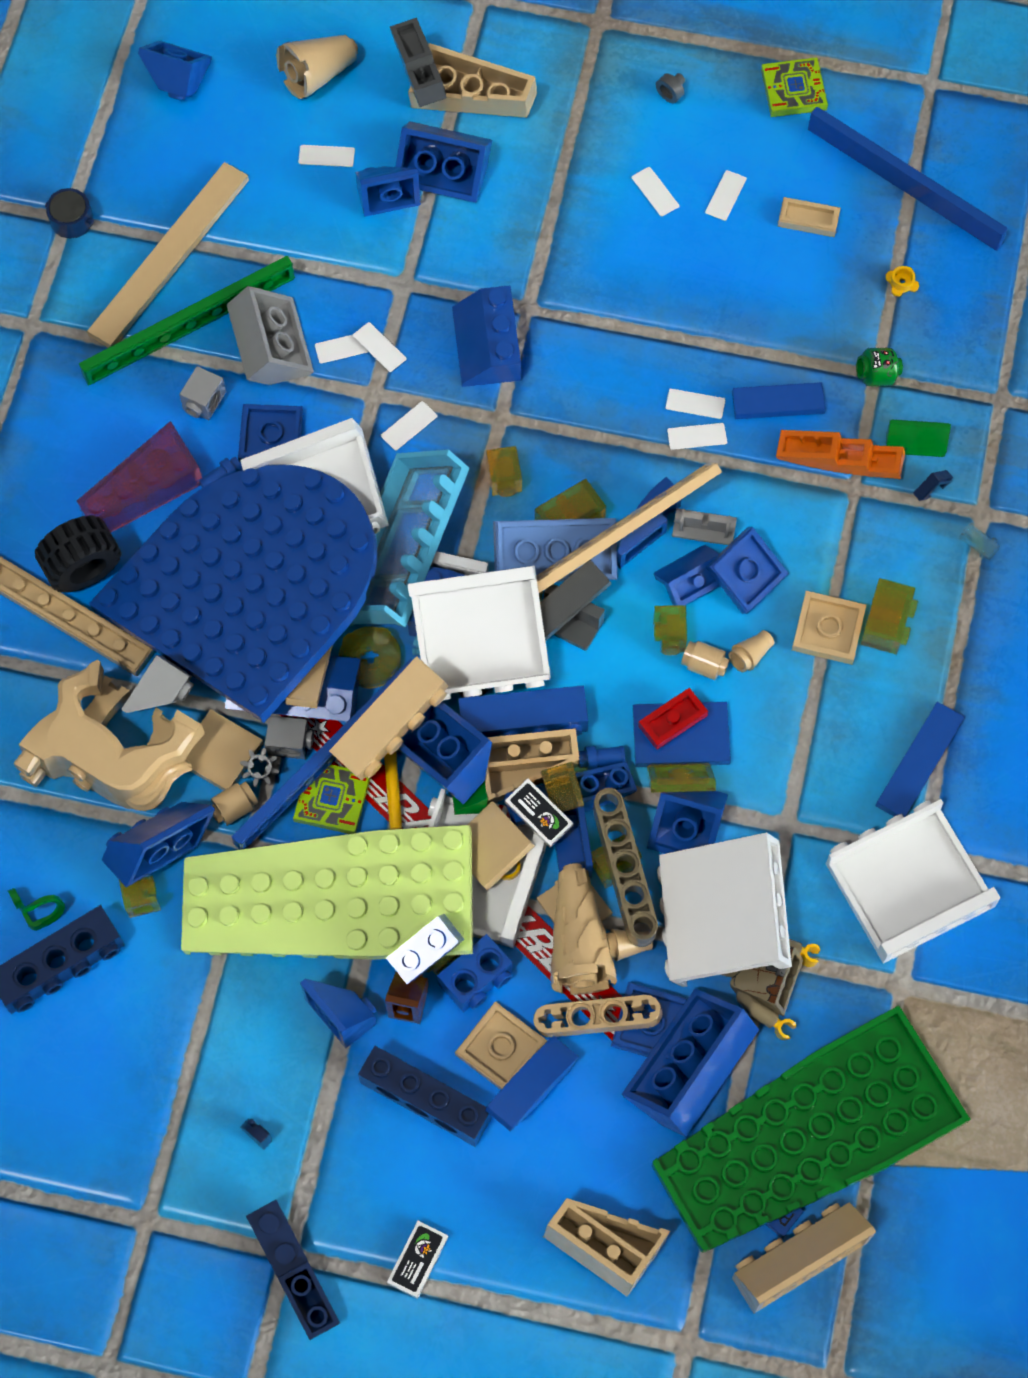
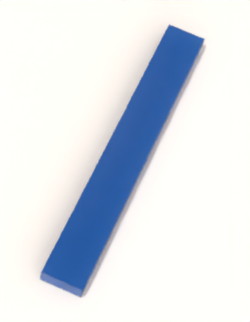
M816 107L811 112L808 126L809 131L997 251L1001 247L1008 229L1007 227L821 108Z
M412 659L231 836L233 844L239 850L247 849L337 759L329 750L411 663Z

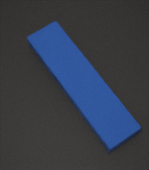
M938 701L936 702L878 799L876 807L894 817L902 814L904 817L907 816L965 716Z

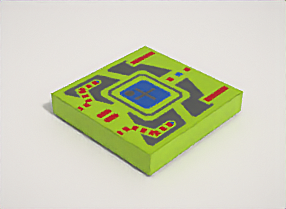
M817 57L761 65V73L771 117L809 113L816 107L824 111L827 110L828 103Z
M330 765L299 796L293 817L294 822L347 834L356 833L371 778L365 777L361 781L348 768Z

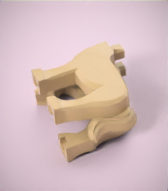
M96 660L82 671L59 681L56 710L41 719L21 740L18 745L22 752L13 764L21 771L20 777L34 787L39 785L45 775L52 779L62 776L74 778L73 783L83 791L88 792L91 789L112 803L124 808L139 811L155 809L162 804L172 783L182 774L192 771V765L185 759L195 744L205 734L202 724L178 709L170 721L162 714V710L155 707L152 715L153 732L147 745L124 749L118 738L106 726L118 710L124 706L131 693L130 690L123 686L120 689L111 682L112 679L106 675L103 679V667L101 662ZM96 695L83 711L81 707L83 697Z

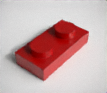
M689 687L638 722V727L656 750H658L707 717L708 710Z

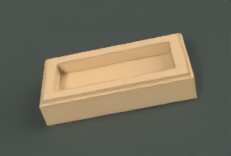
M784 197L777 227L835 237L841 208Z

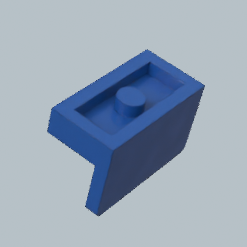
M703 545L654 572L655 579L665 585L674 607L679 609L720 586L706 568L719 555L718 552Z
M584 806L577 807V815L567 816L573 822V826L555 843L559 872L562 871L563 867L568 864H581L582 868L588 870L589 877L592 878L593 862Z

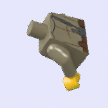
M789 939L792 967L778 969L773 965L721 974L722 976L732 978L730 986L736 993L737 1002L745 1011L766 1027H774L776 1036L781 1040L790 1039L788 1035L782 1032V1025L786 1024L790 1028L795 1029L796 1024L791 1019L781 1021L778 1017L779 1015L784 1016L801 965L813 967L819 962L816 959L810 958L807 952L813 954L820 952V948L816 944L811 943L806 947H802L801 942Z

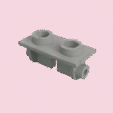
M676 508L672 537L729 545L734 539L737 517Z

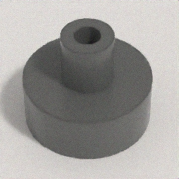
M665 73L656 82V89L663 99L674 104L684 95L682 84L685 82V78L680 73H677L675 76Z

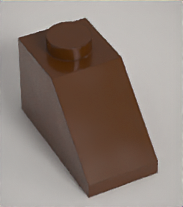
M395 972L385 999L388 1018L420 1024L429 989L428 978H424L422 974L413 982L406 984L398 972Z

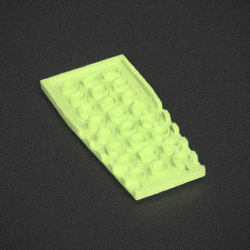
M470 825L368 831L186 857L184 859L181 950L187 955L195 952L209 953L210 955L233 953L240 954L241 956L270 954L273 957L302 955L304 958L334 956L337 959H387L390 954L442 914L446 915L465 939L445 956L473 954L472 831Z

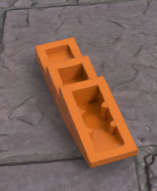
M781 430L776 458L838 473L901 479L905 450L901 446L873 445L872 439L842 438L840 432Z

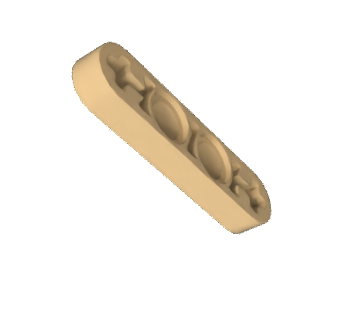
M636 995L543 1005L536 1010L533 1021L541 1035L545 1037H561L654 1027L662 1019L663 1011L655 997L651 995ZM649 1004L655 1010L650 1012V1018L644 1019L642 1013H633L634 1020L629 1021L630 1013L627 1006L632 1005L631 1008L636 1012L644 1010V1005ZM614 1006L622 1008L623 1016L621 1020L615 1023L606 1020L605 1015L609 1008ZM587 1010L590 1012V1020L586 1025L577 1026L573 1023V1016L577 1011ZM563 1012H566L568 1027H565L563 1021L552 1022L551 1028H547L544 1023H541V1021L547 1020V1014H552L554 1019H564Z

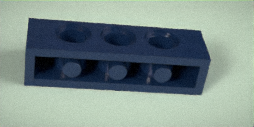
M99 905L0 965V998L11 1014L16 1011L18 1013L26 1011L34 1005V1000L44 994L51 995L63 987L65 981L72 977L78 978L85 975L92 969L93 964L101 959L109 960L120 952V948L125 944L102 906ZM83 940H94L93 946L86 951L78 949ZM55 957H65V962L62 966L58 968L50 967L51 961ZM34 973L37 975L36 980L31 985H22V980L27 974Z
M374 1046L358 1073L361 1084L476 1147L492 1119V1116L485 1111L486 1107L377 1046Z

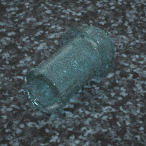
M970 523L963 530L965 534L961 533L959 539L980 553L979 557L981 559L986 558L990 560L1000 548L996 538H989L975 527L973 523Z

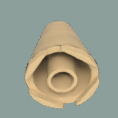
M347 35L286 42L277 48V66L279 72L284 70L287 80L283 82L290 93L296 98L302 99L309 97L354 63L358 54V47L355 41Z

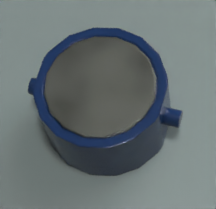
M60 189L53 193L45 204L50 225L54 232L61 237L69 239L78 238L86 234L94 223L89 200L78 189Z

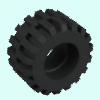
M89 515L71 519L50 531L35 549V558L52 588L58 592L68 593L89 587L107 576L119 563L122 552L104 520L99 516Z

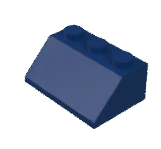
M409 121L401 129L395 167L417 168L419 189L422 191L476 203L488 168L492 140Z
M511 286L481 288L452 306L462 387L521 381V360Z
M441 702L436 707L430 706L423 714L425 719L414 731L409 729L401 738L403 743L398 749L464 805L485 781L492 742L444 702Z
M180 802L171 808L166 806L153 818L147 821L145 819L138 821L129 831L123 834L121 832L114 834L106 843L107 848L102 861L127 888L196 849L213 816L215 808L208 804Z

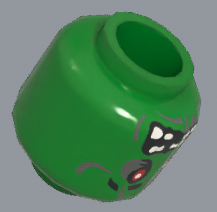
M888 347L867 348L857 358L856 362L858 378L862 379L866 386L871 387L891 386L903 371L902 359L898 358L896 352Z

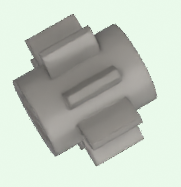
M266 748L261 750V755H255L252 750H249L251 757L249 762H240L242 766L248 767V772L244 773L242 778L247 779L251 776L254 779V787H257L259 780H265L266 784L270 785L269 775L271 773L279 774V770L272 768L271 765L277 760V757L267 758L265 756ZM255 760H259L261 763H268V766L265 767V775L261 776L259 772L254 774L251 772L254 768L253 762Z

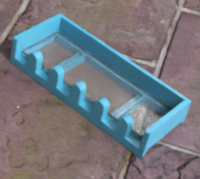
M450 450L396 454L380 493L389 526L381 528L375 534L377 542L375 577L371 578L365 594L367 599L350 626H354V624H396L406 628L413 611L412 597H409L408 584L425 581L470 469Z

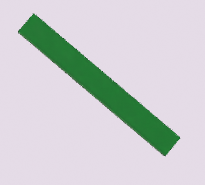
M287 255L78 363L87 385H91L228 314L226 304L247 286L272 291L294 280L293 263Z

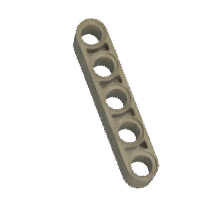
M604 788L595 796L593 815L627 937L633 945L646 947L655 939L658 921L623 797L616 789ZM604 801H611L617 808L612 812H606L601 809L600 804ZM612 831H619L624 834L625 839L621 842H613L609 839L608 834ZM621 861H627L632 864L634 870L629 873H622L617 869L616 865ZM629 892H636L641 895L642 901L638 904H631L626 900L625 895ZM637 923H645L650 927L651 932L647 935H639L633 927Z

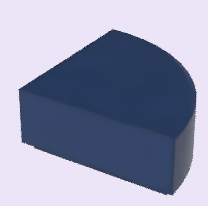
M947 470L933 472L913 494L919 501L928 499L938 485L943 489L952 481L953 477Z
M248 1118L240 1126L263 1150L272 1142L269 1132L260 1124L257 1125L252 1118Z

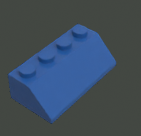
M330 655L318 707L286 705L284 700L272 714L347 722L356 713L361 659ZM226 699L225 709L244 711Z
M695 988L629 1082L622 1095L662 1126L687 1137L758 1033L759 1028L743 1008ZM685 1019L680 1040L673 1046L676 1032ZM667 1053L670 1054L672 1060L665 1058Z

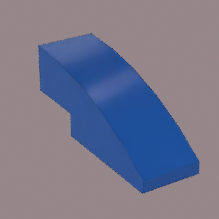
M665 477L647 494L637 509L674 484ZM681 500L621 539L617 551V566L619 568H622L666 533L667 517L676 511V508L681 507Z
M555 1036L551 1037L502 1088L486 1107L485 1111L511 1132L547 1098L551 1089L570 1072L579 1056Z

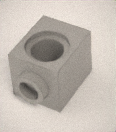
M197 366L179 394L184 411L192 417L199 418L200 416L210 420L226 393L224 379Z
M270 716L265 739V748L268 756L306 760L307 749L312 750L314 743V731H310L307 719Z

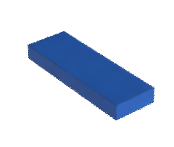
M822 382L733 388L732 390L735 419L825 413Z

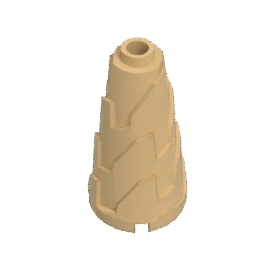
M576 863L565 865L558 874V895L553 929V953L550 976L551 987L554 991L563 994V986H569L570 995L604 991L609 989V980L614 985L617 982L616 969L610 955L606 931L600 919L595 892L592 891L588 870L582 868L581 864Z

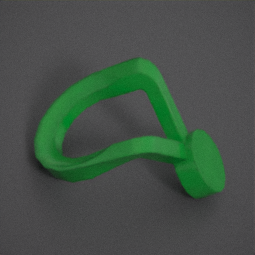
M15 888L8 890L16 909H20L32 930L37 931L52 924L61 917L65 910V904L59 896L47 895L24 906ZM48 902L57 904L55 910L50 915L34 922L27 913Z

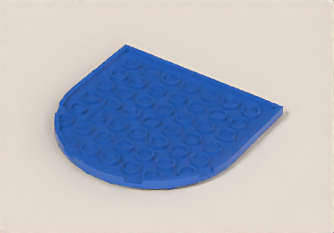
M266 465L257 469L249 468L245 471H238L222 477L185 500L92 599L89 605L95 612L262 723H265L349 627L367 599L366 591L371 578H374L376 573V535L361 502L350 489L334 477L318 470L296 465Z

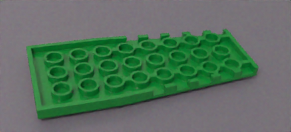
M898 1005L815 1051L785 1071L779 1078L770 1084H766L752 1096L730 1108L727 1113L715 1121H711L688 1139L678 1143L672 1150L660 1158L653 1160L652 1168L702 1253H705L884 1171L963 1126L971 1119Z

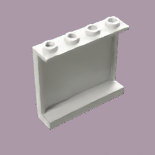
M353 418L241 459L243 471L249 468L257 469L266 465H296L321 471L343 483L355 494L363 505L375 534L381 528L389 526L363 430Z
M535 565L408 584L409 597H412L420 658L448 685V688L445 690L447 695L444 700L451 699V693L463 692L464 697L482 695V689L494 687L495 693L514 690V684L525 683L526 688L545 686L544 680L551 678Z
M441 789L438 798L433 797L431 800L428 816L432 817L428 827L467 825L478 814L454 815L452 797H448L446 790ZM527 824L517 827L535 847L520 860V873L516 878L512 880L500 879L487 891L472 875L473 937L481 939L484 935L488 934L496 944L513 949L547 844ZM517 864L514 865L505 875H510L514 873L517 869Z
M942 799L931 803L930 800L925 801L913 809L914 813L906 817L899 814L888 820L885 827L877 831L875 828L868 829L858 836L859 840L849 845L847 842L840 843L830 850L831 854L828 856L826 866L883 964L995 908L1000 900V896L994 887L991 889L987 888L942 813Z
M766 832L659 855L660 866L657 868V876L662 885L660 909L665 921L662 938L667 947L668 959L665 961V971L669 981L681 987H687V981L769 965H773L778 969L792 967L779 840Z

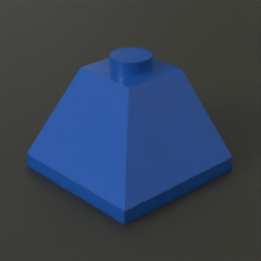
M157 41L140 47L138 51L141 60L159 90L169 92V97L178 100H184L186 97L196 94L212 59V56L163 41Z
M383 166L378 168L369 167L355 172L357 190L364 217L421 205L417 168Z
M701 786L662 790L647 849L667 854L714 844L728 794Z
M304 979L300 982L305 1000L345 1049L376 1025V1019L373 1015L376 1009L366 996L360 999L354 991L309 979Z

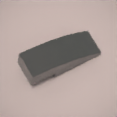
M417 17L390 26L395 45L419 108L446 99L442 79Z

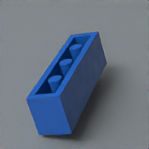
M584 685L458 698L460 716L486 737L576 728L577 736L581 735L582 732H588V714Z

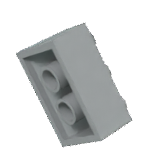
M247 286L226 304L247 380L272 385L309 376L314 372L293 297Z
M156 655L121 710L125 713L171 704L178 699L180 701L185 700L194 686L190 682L193 676L162 655Z

